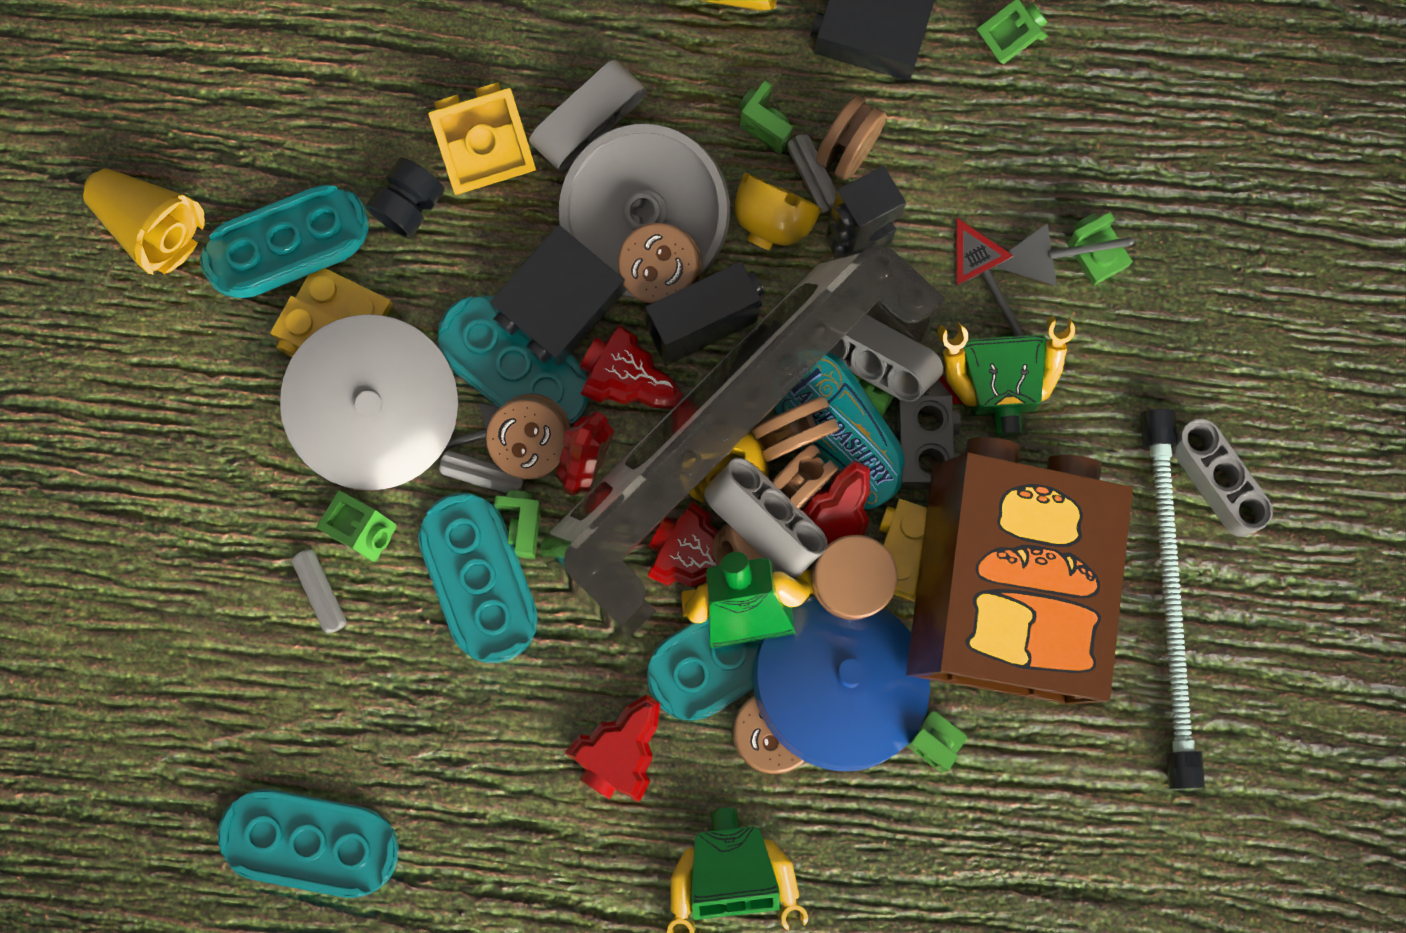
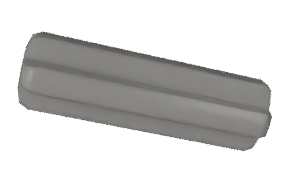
M800 134L787 142V149L814 204L822 208L820 213L832 212L837 191L826 169L816 163L817 151L810 137L807 134Z
M446 451L440 462L439 471L442 475L502 493H507L510 490L522 491L525 479L511 476L495 464L455 452Z
M308 549L294 555L291 562L323 631L329 634L346 626L347 621L315 552Z

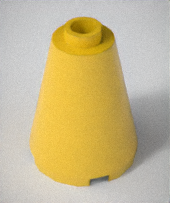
M108 168L91 174L85 181L84 202L136 264L148 274L154 275L153 271L157 270L163 274L169 273L180 266L194 251L198 242L192 238L197 227L203 230L205 218L204 210L191 197Z

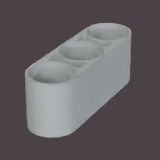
M617 59L611 60L542 121L531 134L529 142L559 172H563L573 164L585 147L601 135L609 132L643 99L647 89Z
M851 307L843 308L837 312L814 335V343L817 350L838 356L853 374L906 402H914L919 399L943 374L942 361L931 349Z
M1196 419L1184 426L1177 433L1178 445L1172 446V452L1223 526L1231 534L1242 537L1251 535L1264 528L1271 521L1273 515V507L1270 500L1218 427L1206 419ZM1189 433H1194L1202 438L1204 451H1196L1189 445ZM1214 469H1221L1227 473L1230 481L1228 488L1219 486L1213 478ZM1240 504H1245L1253 510L1255 514L1254 524H1249L1241 518L1239 514Z
M742 458L732 459L706 486L704 493L710 507L762 557L771 559L778 572H784L792 578H797L826 551L825 548L828 545L823 531L803 511L795 507L790 499L748 460Z

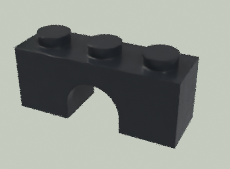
M884 165L837 190L827 229L828 234L825 237L828 246L837 258L859 254L848 266L892 243L896 233V228L892 221L900 218L904 211L906 201Z

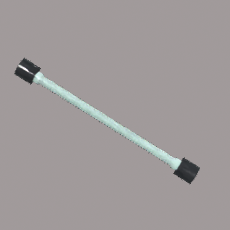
M1152 409L1141 412L1140 421L1143 448L1150 449V458L1155 462L1153 463V467H1155L1153 472L1155 473L1154 478H1156L1154 480L1156 484L1155 489H1157L1155 491L1157 495L1155 498L1158 500L1156 501L1158 506L1156 510L1159 511L1157 512L1159 517L1157 521L1160 522L1158 523L1160 528L1158 533H1161L1158 537L1161 539L1159 540V544H1161L1159 549L1162 550L1160 551V555H1162L1160 560L1163 561L1161 562V566H1163L1161 571L1164 572L1161 576L1163 577L1162 583H1164L1162 587L1165 589L1163 590V594H1165L1163 599L1166 600L1164 601V605H1166L1164 610L1167 611L1164 615L1167 617L1165 618V622H1167L1165 627L1168 628L1166 629V633H1168L1166 638L1169 639L1167 640L1169 645L1167 650H1170L1168 652V656H1170L1168 661L1171 662L1168 666L1171 667L1169 669L1171 673L1169 677L1172 679L1170 680V684H1172L1170 689L1173 690L1171 691L1173 696L1171 701H1174L1171 705L1174 707L1172 712L1175 713L1172 715L1175 718L1173 720V724H1175L1173 729L1176 730L1174 731L1176 737L1172 741L1173 752L1166 753L1169 789L1205 788L1202 751H1195V740H1192L1190 736L1192 732L1189 730L1191 729V725H1189L1191 720L1188 719L1190 717L1188 713L1190 708L1187 707L1189 706V702H1187L1189 697L1186 696L1189 693L1186 690L1188 685H1185L1188 683V680L1185 679L1187 677L1185 673L1187 669L1184 668L1186 666V662H1184L1186 657L1183 656L1185 655V651H1183L1185 646L1182 645L1184 644L1182 639L1184 634H1181L1184 630L1181 628L1183 627L1181 622L1183 618L1180 617L1182 615L1180 611L1182 609V606H1180L1181 600H1179L1181 595L1179 594L1180 589H1178L1180 584L1177 583L1180 579L1178 578L1179 572H1177L1179 570L1177 567L1178 561H1176L1178 559L1176 555L1177 550H1175L1177 548L1175 544L1177 541L1174 539L1176 537L1174 533L1176 529L1174 528L1175 522H1173L1175 520V517H1173L1174 511H1172L1174 510V506H1172L1173 500H1171L1173 499V495H1171L1173 491L1170 489L1172 488V484H1170L1172 479L1169 478L1171 477V473H1169L1171 468L1169 467L1170 462H1168L1170 457H1172L1171 447L1178 445L1176 414L1173 409Z

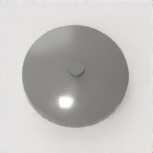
M633 124L613 129L601 135L585 147L577 156L562 185L559 200L560 226L618 274V255L623 242L634 230L643 225L665 223L677 226L689 233L697 242L702 254L703 269L701 276L711 267L719 255L729 228V194L718 165L700 144L683 133L668 127L654 124ZM626 290V292L623 294L625 296L634 297L632 294L628 292V290Z
M373 314L356 315L325 325L307 338L298 348L288 364L283 377L280 411L283 426L292 447L313 471L323 478L344 487L360 490H380L395 487L414 479L439 458L446 448L455 427L458 411V392L456 381L447 359L426 334L396 318Z

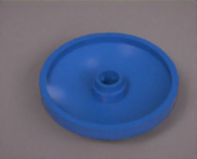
M815 596L807 598L801 605L792 607L796 634L763 639L758 647L753 667V687L761 716L774 737L787 750L814 766L845 772L859 771L877 766L893 757L913 739L922 725L927 712L930 680L906 676L911 632L899 618L886 608L864 619L846 620L826 611Z

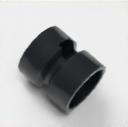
M401 157L386 176L389 185L387 187H378L365 205V208L388 229L404 238L411 239L425 220L422 211L432 210L445 192V188L424 168Z

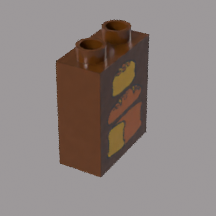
M988 437L968 439L965 454L932 466L906 676L1068 705L1110 702L1133 487L1100 480L1102 463L1093 458L1078 455H1052L1048 457L1047 469L1020 464L1021 446L1015 442Z

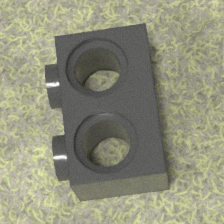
M921 396L914 402L897 400L895 405L896 438L902 447L905 457V467L902 468L903 474L901 477L903 480L899 490H930L931 474L925 473L920 468L919 457L930 455L941 463L961 455L960 451H954L953 435H959L960 411L959 409H953L952 396ZM922 413L934 415L938 420L939 429L935 431L924 430L919 425L917 416Z

